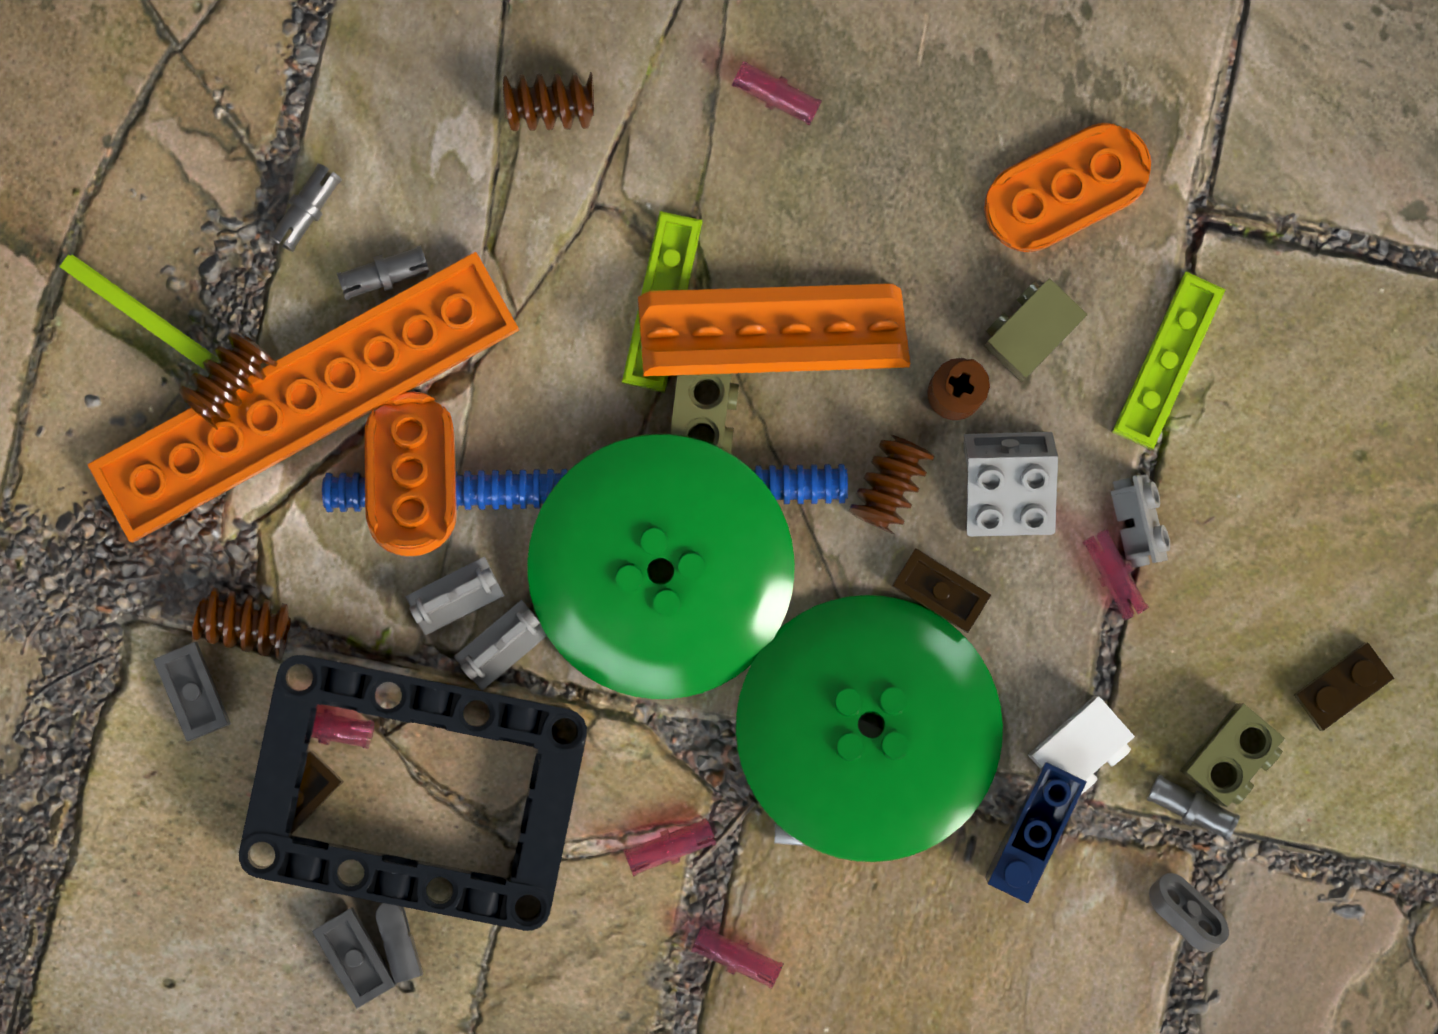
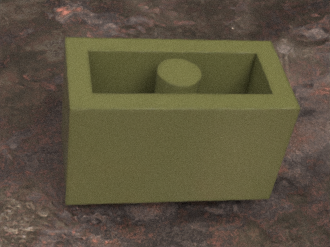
M1050 278L1042 286L1034 281L1016 299L1022 306L1010 318L1005 313L1001 314L986 330L991 338L984 347L1021 383L1088 315Z

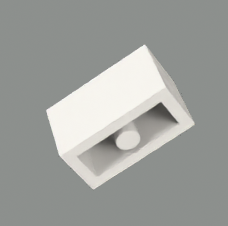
M1093 696L1032 750L1028 756L1040 769H1042L1045 762H1048L1087 781L1081 793L1083 794L1098 780L1094 773L1102 765L1108 762L1112 767L1131 751L1127 743L1135 736L1099 696Z

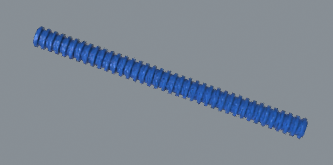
M811 464L810 469H803V465H797L796 469H789V465H783V469L777 470L775 465H769V470H762L761 465H756L755 470H753L768 486L776 500H783L784 505L790 504V500H797V504H803L804 500H811V504H817L818 500L824 499L825 504H831L832 499H838L839 503L842 504L848 499V474L844 464H839L838 468L831 469L830 464H825L824 469H817L816 464ZM534 469L533 474H527L526 470H520L519 474H513L512 470H506L505 474H499L498 470H492L491 475H486L484 470H479L478 475H472L470 470L464 471V475H458L456 471L457 510L459 506H464L465 510H471L472 506L477 505L480 510H485L486 505H492L494 510H499L500 505H506L507 509H513L514 505H520L521 509H527V505H534L535 509H540L541 504H544L551 490L568 470L561 469V473H554L553 469H548L547 474H541L539 469ZM354 472L353 477H348L347 473H340L339 477H334L332 473H326L322 482V500L326 512H333L334 508H339L340 512H347L348 508H353L355 512H361L362 508L365 507V477H361L359 472Z

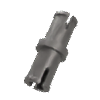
M317 164L315 171L300 193L292 195L288 201L291 204L290 208L275 230L269 235L272 240L279 244L286 232L291 230L292 233L282 246L291 252H294L296 245L313 220L319 221L323 215L320 211L337 184L342 181L336 173L332 172L325 184L320 186V182L329 170V168L322 164Z
M420 245L415 249L384 259L382 255L373 257L375 262L342 273L339 272L337 276L345 299L349 300L351 297L384 287L385 291L393 289L392 284L424 273L427 274L430 271Z
M1161 775L1157 777L1147 797V801H1152L1181 816V822L1187 825H1191L1193 822L1223 837L1226 841L1230 839L1240 819V815L1234 814L1204 799V793L1198 790L1192 793Z

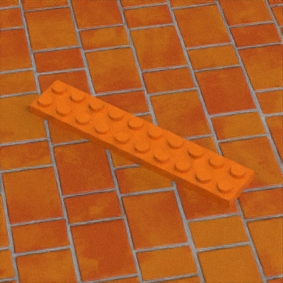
M474 252L276 361L278 363L276 367L268 365L262 368L266 375L264 380L250 376L248 379L254 391L252 393L241 389L236 391L242 401L240 407L228 402L224 404L230 418L225 420L215 415L212 419L218 430L205 421L192 408H189L87 465L128 541L133 543L376 410L392 398L416 388L518 332L519 328L477 252Z

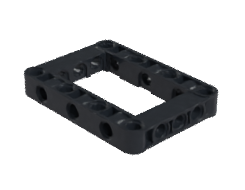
M308 655L289 657L280 665L275 679L239 849L241 867L248 875L259 879L523 931L538 929L548 920L551 912L587 737L586 723L577 712L568 708ZM303 664L313 674V681L305 690L294 689L288 682L289 670L294 665ZM392 682L400 688L402 698L397 706L385 708L377 702L376 690L382 683ZM473 700L483 701L489 708L488 720L479 726L469 724L463 716L465 706ZM318 705L334 706L357 711L358 713L407 723L423 724L447 731L536 748L510 878L291 835ZM561 718L571 719L576 726V735L568 743L556 742L552 736V726ZM258 842L270 844L275 851L273 863L267 866L255 864L250 856L252 845ZM356 860L363 866L364 877L359 882L347 883L340 878L339 866L344 861ZM437 877L448 879L453 886L451 895L443 901H436L427 893L428 883ZM533 895L539 899L540 909L534 917L523 918L516 913L515 904L520 897Z

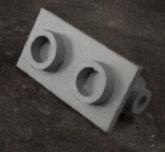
M1148 475L1132 476L1134 486H1132L1130 478L1114 481V491H1111L1117 521L1134 518L1135 527L1120 530L1126 561L1131 560L1133 568L1149 565L1148 556L1150 555L1152 563L1168 561L1166 551L1170 550V538L1166 527L1159 523L1156 508L1160 507V495L1156 484L1149 481Z
M484 556L405 597L416 623H419L426 636L504 597V594Z
M520 600L456 654L454 658L461 665V669L483 691L546 638L547 635L538 618Z

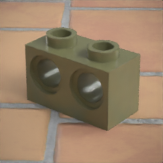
M731 374L677 375L670 434L689 436L695 427L706 426L714 433L715 439L712 444L731 453L734 428L725 427L727 409L736 410L739 384L731 383ZM709 382L717 386L720 395L715 403L703 405L695 399L694 391L701 383Z
M1236 703L1182 767L1180 772L1219 805L1228 807L1232 802L1238 805L1253 789L1254 784L1250 780L1258 770L1262 768L1264 771H1267L1281 756L1283 751L1278 746L1285 738L1244 703ZM1253 728L1259 734L1260 744L1257 750L1248 754L1241 748L1239 740L1244 730ZM1224 762L1230 767L1232 776L1226 786L1219 788L1211 780V770L1217 763Z

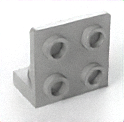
M1053 432L964 434V453L967 464V535L973 537L1054 534L1056 527L1058 454Z

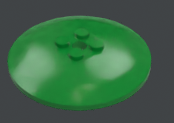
M646 434L621 439L599 448L575 464L558 481L546 498L535 521L529 542L527 572L530 595L539 622L551 643L574 668L596 683L619 693L648 699H675L704 693L735 678L752 664L759 651L774 639L782 625L791 600L795 559L788 523L779 503L764 481L747 464L723 448L704 440L676 434ZM657 558H664L670 561L674 568L672 577L664 582L653 580L647 570L651 561Z
M860 595L834 599L816 605L798 614L778 630L774 639L759 651L744 679L738 700L735 733L738 756L747 784L755 799L777 826L803 845L822 854L854 862H884L910 857L937 845L958 830L971 817L981 804L995 777L1001 755L1003 721L1001 705L992 676L982 657L959 630L934 612L917 604L886 596ZM873 713L879 716L883 722L882 734L875 738L864 736L858 728V721L862 715Z

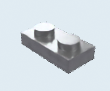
M197 642L153 659L186 741H192L231 724Z
M353 907L312 931L356 1009L397 985V983H394L391 972Z

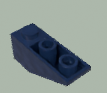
M1045 762L1007 830L985 875L988 885L1029 903L1087 781Z

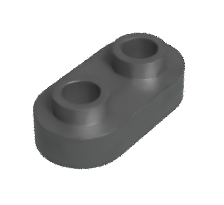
M1167 873L1152 884L1149 890V898L1154 910L1179 932L1190 945L1202 952H1212L1226 942L1229 937V927L1225 918L1183 877L1174 873Z

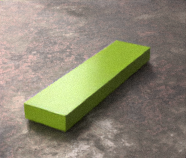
M659 211L641 295L648 291L688 290L703 220ZM637 311L622 384L665 393L669 376H643L639 311Z
M68 254L59 266L205 371L203 362L206 359L219 363L218 357L74 255L71 254L70 256Z
M1186 271L1183 273L1111 431L1112 433L1149 450L1154 449L1226 289Z

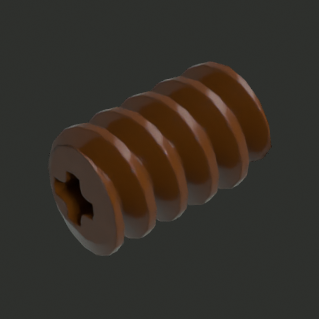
M592 72L589 74L586 85L581 84L577 73H572L569 85L564 86L558 73L554 74L551 86L548 87L542 74H537L533 87L528 86L524 75H519L515 88H511L507 76L504 75V112L511 130H519L522 118L525 119L530 131L537 129L540 118L543 119L547 130H553L557 117H560L566 130L572 128L575 117H578L583 129H588L594 116Z
M230 332L227 339L233 349L229 350L218 346L215 352L221 362L217 363L209 359L203 362L209 376L206 377L194 372L191 378L197 389L193 390L183 385L179 389L186 404L216 430L218 428L212 419L214 415L225 420L230 418L224 404L228 402L238 407L242 404L236 391L238 389L248 393L254 391L248 378L250 376L261 380L266 378L260 364L263 362L274 367L278 364L267 352L246 335L242 337Z
M950 359L939 367L930 380L927 390L929 404L934 412L942 418L952 421L966 419L973 415L986 400L990 389L989 376L984 367L975 359ZM957 381L964 385L962 388L963 394L959 398L952 395L953 385Z
M891 435L895 441L881 440L879 444L880 449L887 457L874 456L871 461L880 473L866 472L864 476L865 481L872 489L859 488L856 493L865 505L851 504L849 511L856 518L894 534L888 528L889 524L903 525L905 521L896 512V509H911L912 506L903 496L904 492L918 493L920 489L911 480V477H925L927 474L918 464L919 460L933 461L935 456L928 450L906 439Z
M213 587L207 598L203 597L197 607L192 626V639L199 640L205 632L207 642L216 644L223 635V643L228 648H233L240 639L242 651L250 652L258 644V652L262 656H268L275 646V655L277 659L281 660L290 633L291 618L288 615V605L282 603L277 613L272 614L270 600L265 599L259 610H255L253 596L248 595L243 604L238 606L236 592L230 591L225 601L221 602L219 601V588Z

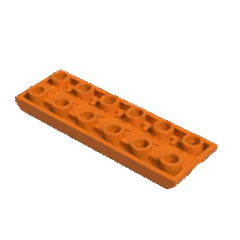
M894 284L648 291L638 297L643 376L910 368L911 363L901 288Z

